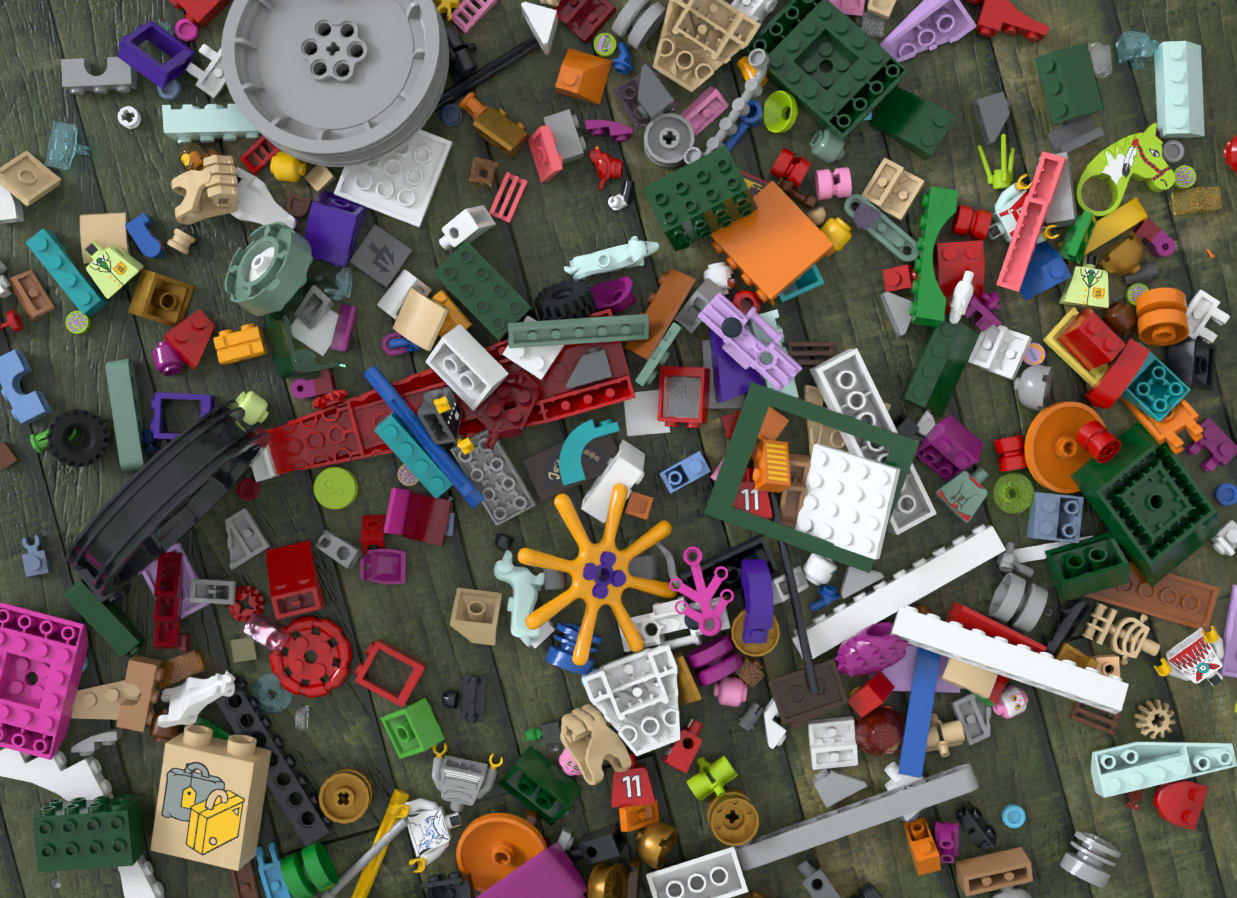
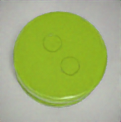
M327 468L319 473L315 479L314 495L322 506L334 510L342 509L349 506L355 500L358 494V482L355 476L345 468Z

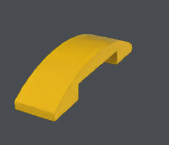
M1137 197L1097 221L1084 255L1148 217ZM1063 241L1057 244L1060 249L1063 244Z

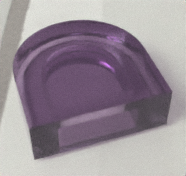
M861 201L853 214V222L860 229H869L875 224L881 212Z

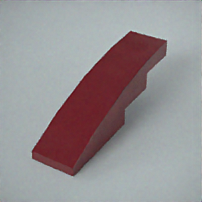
M166 552L158 559L154 590L156 603L153 619L155 622L153 647L155 649H178L183 594L182 552Z

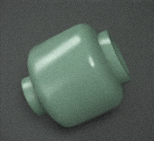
M828 130L818 131L811 140L812 154L827 164L833 163L835 160L839 161L845 153L844 139L833 135Z

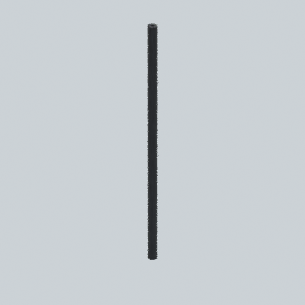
M768 492L773 521L783 524L777 493ZM778 541L810 694L820 692L788 544Z

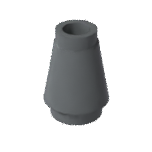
M1147 260L1141 263L1142 267L1132 276L1129 273L1123 275L1125 285L1153 283L1154 280L1159 279L1155 261L1149 262Z

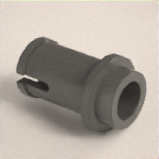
M752 701L744 716L739 718L740 722L738 725L750 732L751 729L755 728L753 727L765 709Z

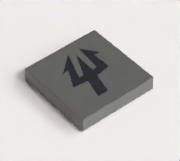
M375 224L349 262L388 288L413 250Z

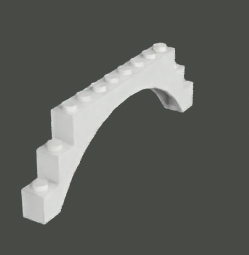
M8 748L0 751L1 777L34 783L57 793L67 801L78 797L93 800L98 796L104 795L114 798L111 793V784L107 779H104L101 773V765L92 755L67 767V759L59 749L51 760L41 757L33 760L30 754ZM143 854L133 866L118 867L124 898H165L163 886L159 881H156L153 875V867L149 861H146Z

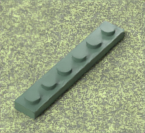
M648 314L508 323L509 348L649 339Z

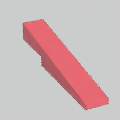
M1042 152L996 285L1020 291L1067 162L1065 157Z

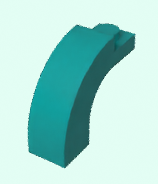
M612 419L599 422V427L595 428L593 420H589L571 432L562 446L559 458V470L563 486L586 479L581 462L585 446L595 438L620 431L617 422L612 423Z

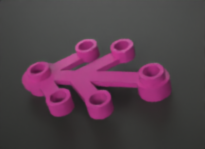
M689 547L684 552V560L691 566L697 591L683 584L679 578L671 579L669 587L672 591H679L699 603L703 614L690 608L684 600H680L675 604V610L677 613L685 614L698 622L699 629L704 635L714 636L721 630L722 622L720 616L727 604L734 599V593L730 589H724L720 593V601L713 611H711L709 602L722 580L728 577V570L723 566L717 567L714 571L715 576L706 589L700 567L702 553L696 547ZM691 552H695L698 555L695 561H691L688 557ZM719 569L725 570V577L719 578L717 571ZM678 580L681 583L679 589L672 587L673 581ZM726 591L730 592L732 595L731 599L728 601L724 600L722 597L723 593ZM679 603L686 604L684 612H680L677 609ZM713 620L715 623L714 628L708 629L706 621Z

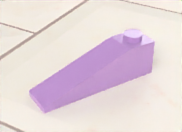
M923 0L879 45L898 62L915 57L917 53L928 49L931 51L936 49L938 45L959 40L974 29L976 24L960 0Z

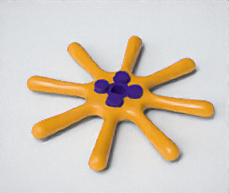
M617 483L613 486L602 540L597 544H593L589 540L568 495L563 493L555 497L554 504L579 546V555L576 559L566 560L530 548H522L518 553V560L522 564L567 572L571 575V587L529 614L525 619V623L530 630H536L575 599H583L586 608L572 656L573 663L578 666L585 665L588 661L597 612L602 605L607 604L611 607L630 650L636 653L643 650L645 643L622 604L621 595L626 588H633L667 599H674L678 595V592L670 589L668 582L632 576L628 570L629 563L634 557L671 533L672 526L668 521H660L626 549L618 550L616 548L615 537L628 494L627 487L622 483ZM601 570V576L598 578V572ZM672 583V587H673L674 589H678V588Z

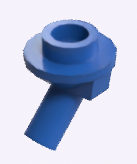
M621 42L617 45L620 55L612 61V65L615 67L614 70L616 72L627 75V73L633 72L630 62L631 55L626 43Z
M407 338L389 340L391 349L406 347L407 351L413 352L421 349L420 346Z
M831 585L821 586L817 590L821 599L810 603L809 607L812 612H815L830 605L831 601L839 599L840 594Z

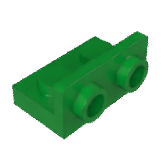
M1084 211L1082 216L1077 215L1075 225L1069 226L1059 251L1063 259L1081 263L1097 223L1093 213Z

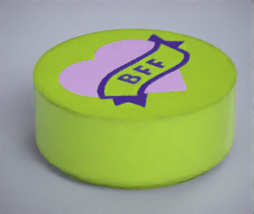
M608 33L599 34L594 40V51L596 54L604 58L614 54L616 50L615 38Z

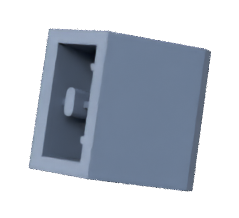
M1031 492L1026 537L1079 543L1084 497Z

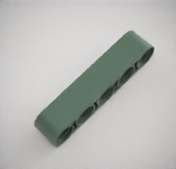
M130 358L106 362V375L120 466L123 472L137 471L148 462V455L145 453L146 444H143L141 434L144 429L134 364Z

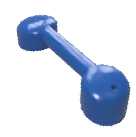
M749 100L747 103L750 106L749 113L746 116H740L741 124L738 126L736 133L725 144L729 152L732 151L749 127H755L761 123L763 111L758 101Z

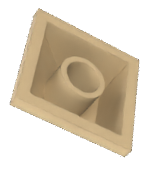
M457 588L450 626L472 643L495 646L502 593Z

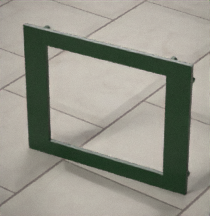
M751 382L704 514L870 573L875 559L840 548L828 540L733 507L769 406L890 448L885 464L899 468L900 473L888 524L920 441L785 394L773 388Z

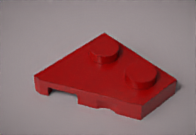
M198 309L164 335V339L195 370L215 325Z

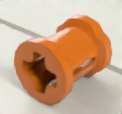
M470 92L459 104L461 109L464 108L473 117V121L488 109L487 106H483L475 98L474 92Z

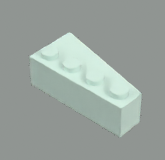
M192 104L182 105L181 109H171V105H162L164 133L178 142V144H191L192 140L212 143L214 139L223 138L224 141H236L237 137L255 140L259 139L262 135L243 116L236 104H228V108H223L222 105L207 104L205 109L192 106Z
M778 310L759 314L777 332L783 333L782 328L775 321V318H779ZM749 318L747 321L748 330L759 341L764 340L769 343L772 339ZM782 338L777 343V345L780 346L788 354L786 348L782 346V343L784 342V339ZM764 352L760 355L761 361L765 364H769L774 360L773 355L769 352ZM761 375L764 385L766 387L777 390L768 380H766ZM793 378L780 392L799 398Z

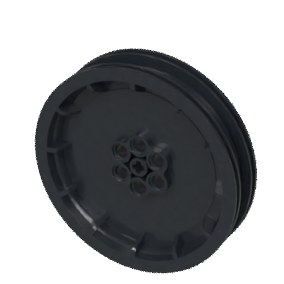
M230 400L215 407L163 447L107 501L76 538L67 553L66 561L69 564H74L73 567L77 571L84 570L93 565L99 571L93 581V587L100 589L102 596H108L116 592L174 546L234 487L264 451L271 435L268 432H264V428L260 425L246 431L240 425L245 416V410L239 407V403L236 400Z

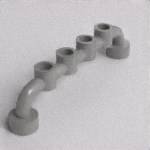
M754 49L749 54L748 61L757 70L755 76L746 81V90L740 98L733 101V109L728 117L720 121V129L715 137L708 139L706 151L703 153L697 147H691L685 152L684 160L687 164L724 146L722 141L726 135L731 136L736 133V120L739 116H746L749 113L750 106L747 103L752 96L757 97L763 91L760 83L766 75L769 57L764 50Z

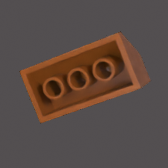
M671 269L669 273L664 271L658 281L661 287L657 293L653 291L646 302L649 304L647 311L640 312V314H648L649 339L623 341V343L627 344L625 350L648 362L696 281L694 278L674 269Z

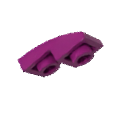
M585 120L587 134L591 133L592 136H601L605 134V131H609L610 140L615 139V142L629 141L630 137H633V129L624 124L608 120Z

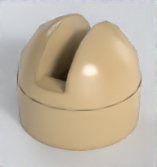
M823 206L817 207L806 214L815 225H821L826 220V212Z

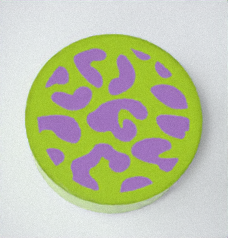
M1183 165L1173 171L1175 174L1173 185L1178 189H1187L1196 181V173L1190 166Z
M1141 283L1133 284L1127 288L1125 299L1128 304L1136 307L1135 301L1137 297L1149 289Z
M73 311L66 318V327L72 333L83 334L90 328L91 320L89 316L83 315L81 311Z

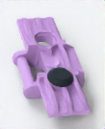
M719 292L697 316L723 339L722 349L745 370L751 366L778 391H781L802 369L793 358L777 345L784 334L777 332L756 312L757 309L754 306L744 314ZM749 318L772 339L769 343L764 340L759 341L748 330L749 327L746 322ZM764 352H769L773 355L774 360L769 364H765L761 361L760 355Z

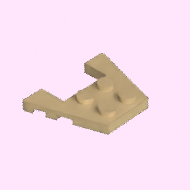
M804 385V400L822 406L824 399L818 387ZM884 403L887 411H889L891 404ZM806 419L810 457L812 456L814 444L817 443L849 453L839 430Z

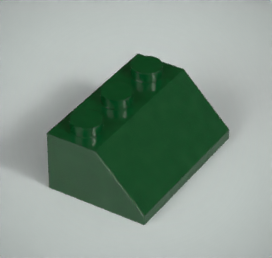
M1087 43L1055 50L1034 58L1053 125H1064L1105 110Z
M1111 532L1081 540L1079 543H1071L1045 551L1053 584L1062 602L1129 583L1130 565Z
M531 746L519 756L498 783L530 810L536 811V814L550 826L571 808L583 790L574 779L568 777L555 764H552Z

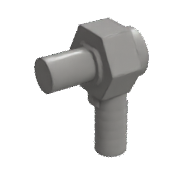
M1007 542L1006 550L997 557L996 563L999 565V569L1004 572L1015 570L1020 574L1031 577L1034 570L1020 564L1018 558L1014 555L1015 544Z

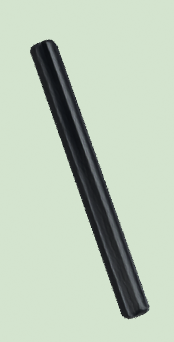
M534 36L530 37L445 90L432 115L441 110L444 105L452 103L540 47L537 39Z

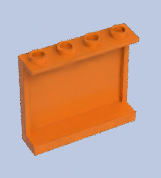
M772 180L753 197L758 208L747 217L737 219L726 228L718 229L710 236L713 241L711 246L718 254L723 252L727 257L726 262L733 270L738 269L742 273L741 278L749 287L753 285L758 290L756 291L757 296L764 303L768 301L773 306L775 304L774 299L824 255L829 257L835 250L834 244Z

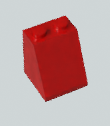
M1086 307L1057 338L1088 371L1112 361L1126 346L1089 307Z

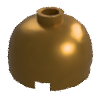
M1134 232L1127 234L1129 237L1127 240H1119L1102 255L1104 260L1097 261L1099 266L1106 270L1108 274L1123 276L1129 273L1132 276L1142 267L1139 263L1144 258L1145 251L1142 242Z
M654 822L648 825L645 830L641 829L636 837V841L639 842L637 850L641 860L656 870L661 869L668 859L665 857L668 851H672L678 836L677 828L663 822Z

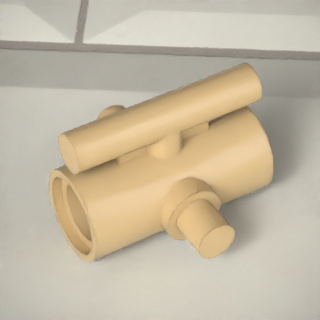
M931 714L926 752L938 750L941 757H948L950 755L949 747L962 745L963 741H965L960 720L942 723L938 719L937 714Z

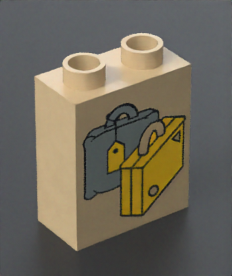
M186 726L183 733L165 743L151 851L239 871L256 856L271 750L256 747L257 740L251 736L231 735L228 737V740L212 737L213 730L207 726Z

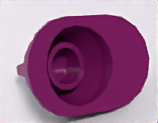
M623 276L603 281L591 287L596 304L594 309L611 308L612 312L619 313L626 310L630 305L635 304L636 297L632 291L633 282L630 277Z

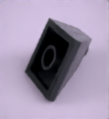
M1182 340L1167 347V363L1185 385L1203 390L1213 389L1216 345L1196 340Z

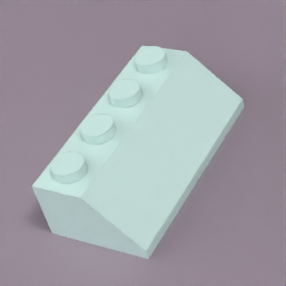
M1188 41L1162 42L1154 48L1157 129L1160 132V138L1204 137L1201 45Z

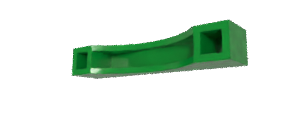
M931 186L927 194H923L921 207L925 209L924 215H921L919 221V229H922V235L918 237L916 250H919L920 253L919 258H916L914 264V272H917V279L913 280L911 293L915 294L914 302H911L909 307V315L912 316L911 324L939 328L944 321L946 298L935 278L933 249L938 233L952 219L956 212L958 190Z

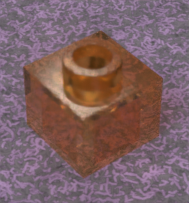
M474 157L469 181L493 187L497 162ZM482 170L488 171V175L486 177L480 176V172Z
M745 657L743 660L744 665L737 669L735 673L751 688H754L765 675L761 671L763 666L756 659L753 658L750 661Z

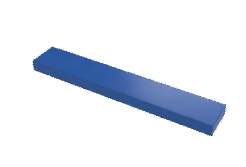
M917 647L898 774L922 778L940 662V654Z

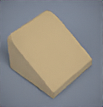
M316 165L304 177L319 194L337 179L325 166Z

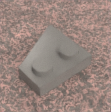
M247 508L242 509L225 520L226 531L228 532L227 544L230 551L231 563L229 565L231 570L271 547Z
M972 693L949 702L956 720H960L967 745H972L990 737L991 725L989 719L991 717V707L986 706Z

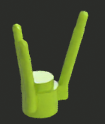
M1002 134L1001 169L994 170V175L991 173L982 146H977L987 174L988 184H993V189L1008 188L1011 186V182H1013L1015 148L1012 147L1010 149L1007 169L1006 135Z

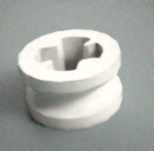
M126 106L118 112V120L124 127L134 129L141 123V115L133 107ZM127 113L135 116L134 118L132 117L133 121L130 123L124 120V117L127 118Z

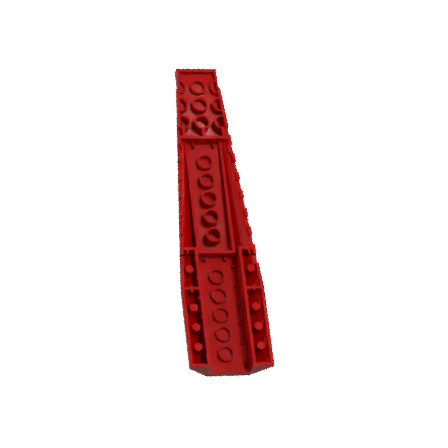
M610 308L592 313L589 318L613 316ZM508 339L485 348L508 373L521 370V366L503 355L509 345ZM621 341L564 345L542 380L529 372V377L538 384L541 393L525 427L552 422L636 398ZM599 347L600 351L605 349L613 377L567 389L566 384L581 357L587 355L586 350ZM432 368L391 383L416 415L424 401L423 396L426 392L433 389L443 390L449 387ZM374 389L360 396L290 421L287 425L265 431L271 435L268 444L277 475L298 469L306 470L394 453L374 431L377 424L393 412L392 409ZM493 393L474 411L457 394L455 395V399L462 410L459 433L464 439L484 430L477 416L482 417ZM511 405L507 407L506 412L515 410L517 406Z

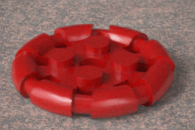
M302 616L293 619V623L288 626L284 625L278 631L279 633L276 634L279 639H281V635L284 636L282 637L284 643L279 642L280 644L277 646L275 638L272 642V645H274L273 651L270 653L272 672L281 681L279 684L296 696L301 694L306 695L307 698H318L328 695L330 690L340 687L349 674V662L352 661L350 642L342 634L341 631L343 630L329 619H318L315 616ZM313 628H321L320 634L312 633ZM298 630L302 636L295 639L292 633ZM332 637H334L336 642L338 643V645H336L333 648L331 644L328 642V640ZM283 647L289 648L288 656L281 654ZM309 650H313L317 654V660L314 663L306 660L305 655ZM335 658L341 659L339 666L333 665ZM288 666L294 673L291 676H288L284 670ZM327 673L330 680L324 683L321 677ZM303 679L310 680L309 687L302 685Z

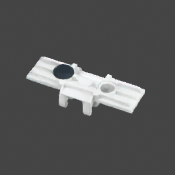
M681 596L677 600L662 603V601L655 602L653 604V613L631 617L644 640V648L669 644L670 649L692 644H696V646L702 644L701 635L703 633L699 629V623L685 614L677 613L675 610V604L678 601H687L686 596ZM720 597L710 600L711 611L714 610L720 601ZM679 603L677 609L680 612H684L686 604ZM699 603L688 604L690 608L703 614ZM725 608L720 616L722 622L721 630L731 628ZM713 620L706 621L708 629L714 628L715 623ZM648 623H654L657 626L658 631L656 635L650 636L647 634L646 626ZM619 626L624 651H631ZM686 628L690 629V636L665 641V633Z

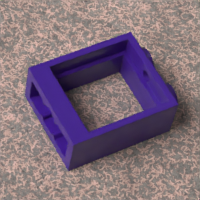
M149 20L144 25H139L130 35L122 37L119 42L118 58L161 89H164L186 72V68L193 61L195 51ZM148 40L172 57V59L162 65L138 48V46Z
M155 392V397L152 398L151 403L152 411H154V420L151 421L150 426L153 438L174 439L179 435L163 433L165 399L201 400V418L215 408L216 396Z

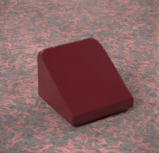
M180 633L178 649L184 653L191 651L190 633Z

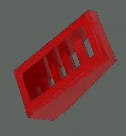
M262 135L239 159L253 175H257L271 163L272 157L276 156L281 150ZM265 143L273 150L271 153L264 146ZM259 149L266 158L263 159L257 150ZM251 155L259 162L258 165L251 160Z

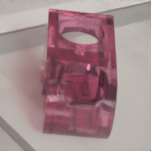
M256 613L251 615L243 629V632L257 642L280 653L289 638V635L274 625L268 617ZM255 622H258V624L256 625L255 629L252 630L253 624H254Z

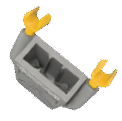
M444 743V750L440 753L437 750L438 744L433 746L436 758L433 759L432 779L437 789L441 791V798L451 801V810L461 812L464 810V805H474L476 799H481L492 789L497 775L496 768L503 763V758L501 756L500 762L493 764L492 757L494 753H492L489 757L490 768H487L488 764L447 755L443 759V755L448 751V745Z

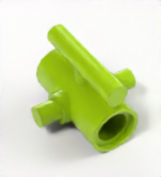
M722 756L712 764L707 762L704 757H701L697 760L700 772L686 782L696 798L702 801L714 792L719 798L725 796L726 792L723 786L739 775L725 756Z

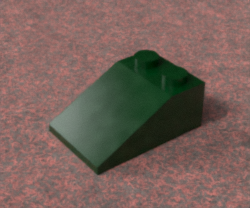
M896 86L886 96L869 125L927 160L932 156L956 117L937 104Z

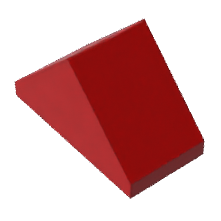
M877 671L847 698L848 704L862 718L881 705L895 686L881 671Z

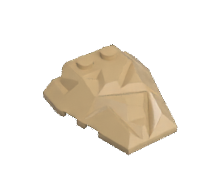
M669 0L653 68L685 89L693 92L711 77L714 71L730 61L733 55L748 46L761 24L724 0Z

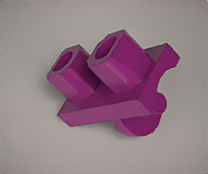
M983 292L980 295L983 301L973 293L965 311L967 318H970L977 310L981 313L974 320V323L983 332L992 325L998 327L1002 324L997 318V314L991 310L993 308L998 311L1001 307L998 304L1000 296L996 292L990 294Z
M949 821L944 823L935 822L936 848L940 855V862L954 863V856H959L960 852L959 823L953 824Z

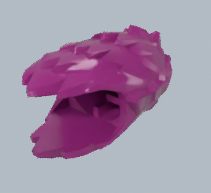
M891 622L872 624L840 645L837 656L834 658L839 674H847L851 677H863L864 674L873 675L872 672L883 671L893 666L905 656L908 641L898 639L899 636L897 635L890 636L893 628Z

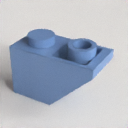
M698 451L659 474L671 494L711 471L702 454Z

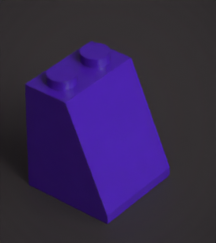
M327 190L313 200L304 237L311 246L313 260L322 259L328 261L332 266L345 267L352 258L367 207L336 196L333 192Z

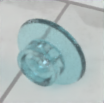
M273 672L262 675L256 681L253 695L258 699L261 710L268 713H279L289 707L294 694L288 692L279 684L281 681ZM270 689L277 693L274 698L270 695L268 696Z

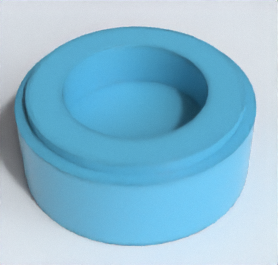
M1016 804L1006 805L1001 812L1002 821L1010 828H1018L1025 822V812Z

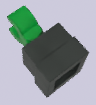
M562 718L543 722L541 728L527 729L525 731L526 741L543 738L544 744L562 743L560 739Z

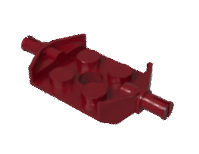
M522 367L520 371L511 372L494 391L482 417L477 416L479 423L489 433V437L484 444L487 449L493 450L498 439L515 438L522 433L541 393L538 384L529 377V371ZM511 405L517 406L515 410L506 412L507 407Z

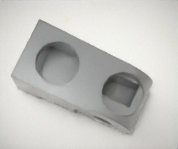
M326 529L315 545L346 568H353L363 553V550L341 539Z

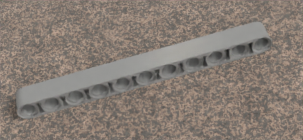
M963 764L756 837L734 848L742 870H750L972 792L979 788V784L971 764Z

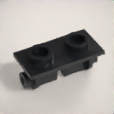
M464 675L461 706L462 721H467V723L484 721L487 676Z
M968 801L965 811L961 808L955 813L957 815L956 819L965 831L971 828L975 829L969 833V836L978 848L986 850L990 845L994 848L997 840L995 829L985 822L980 809L976 806L974 807Z

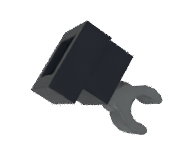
M901 413L893 421L899 434L918 441L924 439L916 435L920 428L909 416Z

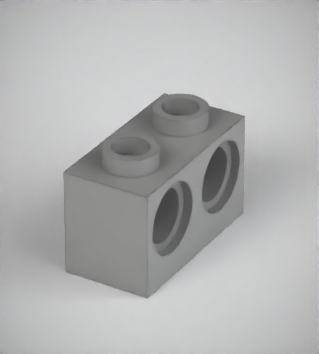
M707 278L674 319L692 333L702 322L697 315L719 292L723 295L726 292L711 279Z

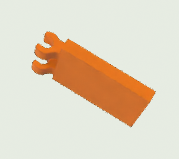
M1121 396L1119 397L1160 445L1166 441L1176 455L1184 450L1182 447L1184 442L1176 435L1182 430L1186 429L1195 442L1204 437L1201 434L1204 430L1196 423L1199 420V415L1184 398L1160 422H1157Z

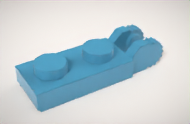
M269 843L272 861L266 863L263 848L261 846L257 847L258 870L266 897L293 898L281 873V859L276 843Z

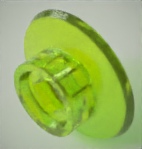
M1020 473L1005 474L995 483L993 489L994 501L1004 512L1010 514L1021 513L1033 501V485L1026 476ZM1009 489H1015V497H1010Z

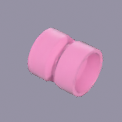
M835 168L834 172H831L829 169L816 170L815 187L817 199H831L833 195H836L837 198L851 197L852 185L849 168Z

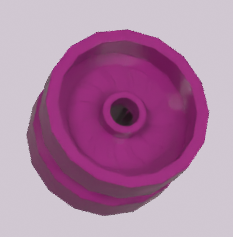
M729 634L717 637L685 656L690 668L701 667L695 673L700 687L716 682L744 665L739 652H730L735 644Z

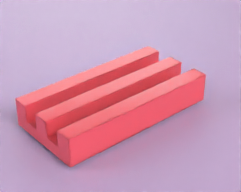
M506 172L489 214L510 223L528 181ZM509 179L513 180L499 213H497L496 209ZM517 183H520L521 186L506 217L504 212Z

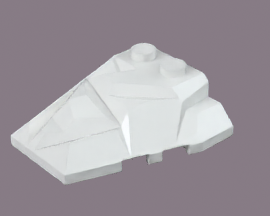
M669 644L653 649H643L640 652L604 664L598 670L582 677L590 701L594 706H597L604 715V718L612 724L619 736L636 756L680 740L677 665Z

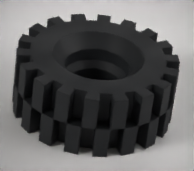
M570 279L569 282L563 280L560 284H551L552 287L544 288V292H539L534 301L541 321L589 318L591 316L590 313H594V308H596L590 285L587 281H582V279L577 281Z
M74 409L62 412L61 415L53 419L52 424L48 427L49 431L46 434V439H48L47 447L50 449L52 456L60 463L72 467L90 466L91 463H96L98 458L105 454V448H108L107 438H109V433L106 432V425L102 423V419L99 416L94 415L90 411ZM74 429H80L86 434V442L81 447H73L68 441V435Z

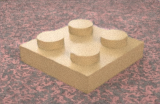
M28 151L23 152L0 167V185L27 207L58 187L61 183V178Z

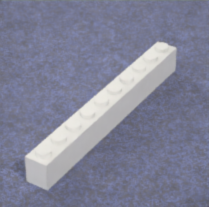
M981 524L972 529L973 533L971 535L957 537L952 541L953 545L945 549L942 546L934 550L932 557L926 560L924 557L912 563L913 567L909 570L901 569L892 575L893 579L887 582L885 580L879 581L872 586L873 590L865 593V591H862L852 597L854 601L848 604L840 603L833 608L834 612L829 615L821 614L814 618V623L806 627L812 659L844 642L851 636L856 635L866 627L892 615L900 607L908 606L1005 551L1006 549L993 526ZM794 629V634L790 638L803 659L797 629Z
M910 606L900 607L897 612L890 636L897 635L899 636L898 639L906 640L908 644L1113 714H1117L1122 710L1129 684L1122 682L1123 679L1120 677L1100 675L1099 671L1094 668L1086 667L1083 669L1077 667V664L1073 661H1059L1053 659L1054 656L1052 654L1032 652L1031 648L1026 645L1017 644L1015 646L1009 644L1005 638L998 636L991 638L985 636L986 633L978 629L967 630L958 622L950 621L947 623L941 621V618L937 615L927 614L926 616L918 613L916 608Z

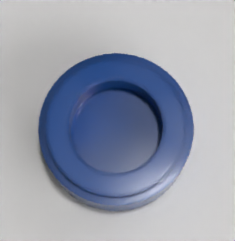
M1229 483L1218 485L1213 493L1215 501L1222 506L1234 505L1237 502V488Z

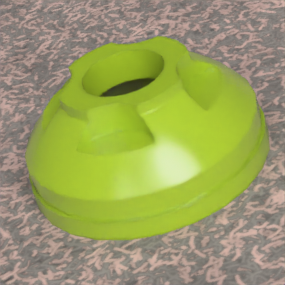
M775 91L767 98L763 108V121L769 131L784 133L793 126L799 113L793 95L785 91ZM790 107V108H791L790 117H789V119L787 120V119H786V111H787V109Z

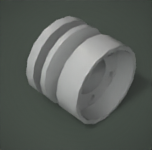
M1076 830L1074 836L1083 842L1081 844L1071 840L1070 844L1078 850V853L1075 854L1067 851L1060 866L1073 875L1105 889L1111 874L1103 866L1106 864L1115 867L1117 864L1108 855L1120 858L1122 852L1107 840L1093 833Z

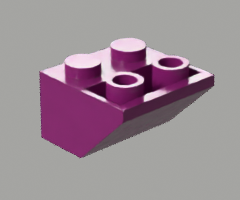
M950 415L934 425L919 444L915 455L942 479L947 481L979 461L983 443Z

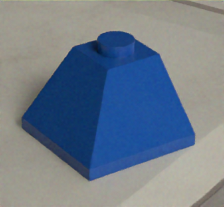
M1047 241L1036 244L1020 288L1024 300H1028L1072 277L1061 255Z

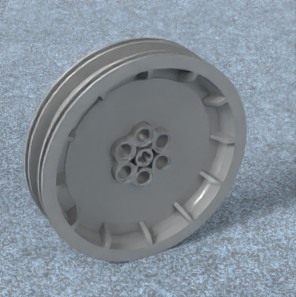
M234 0L223 30L221 58L225 81L236 106L243 116L267 140L286 154L304 162L321 166L343 167L367 163L395 151L409 141L424 126L434 112L445 87L449 67V45L444 22L433 0ZM331 29L327 36H323L326 30ZM354 31L352 36L345 37L346 33ZM318 48L315 54L309 55L312 49ZM358 51H363L360 57L355 58V54ZM327 68L323 75L318 76L321 69ZM350 70L347 76L341 77L343 71Z

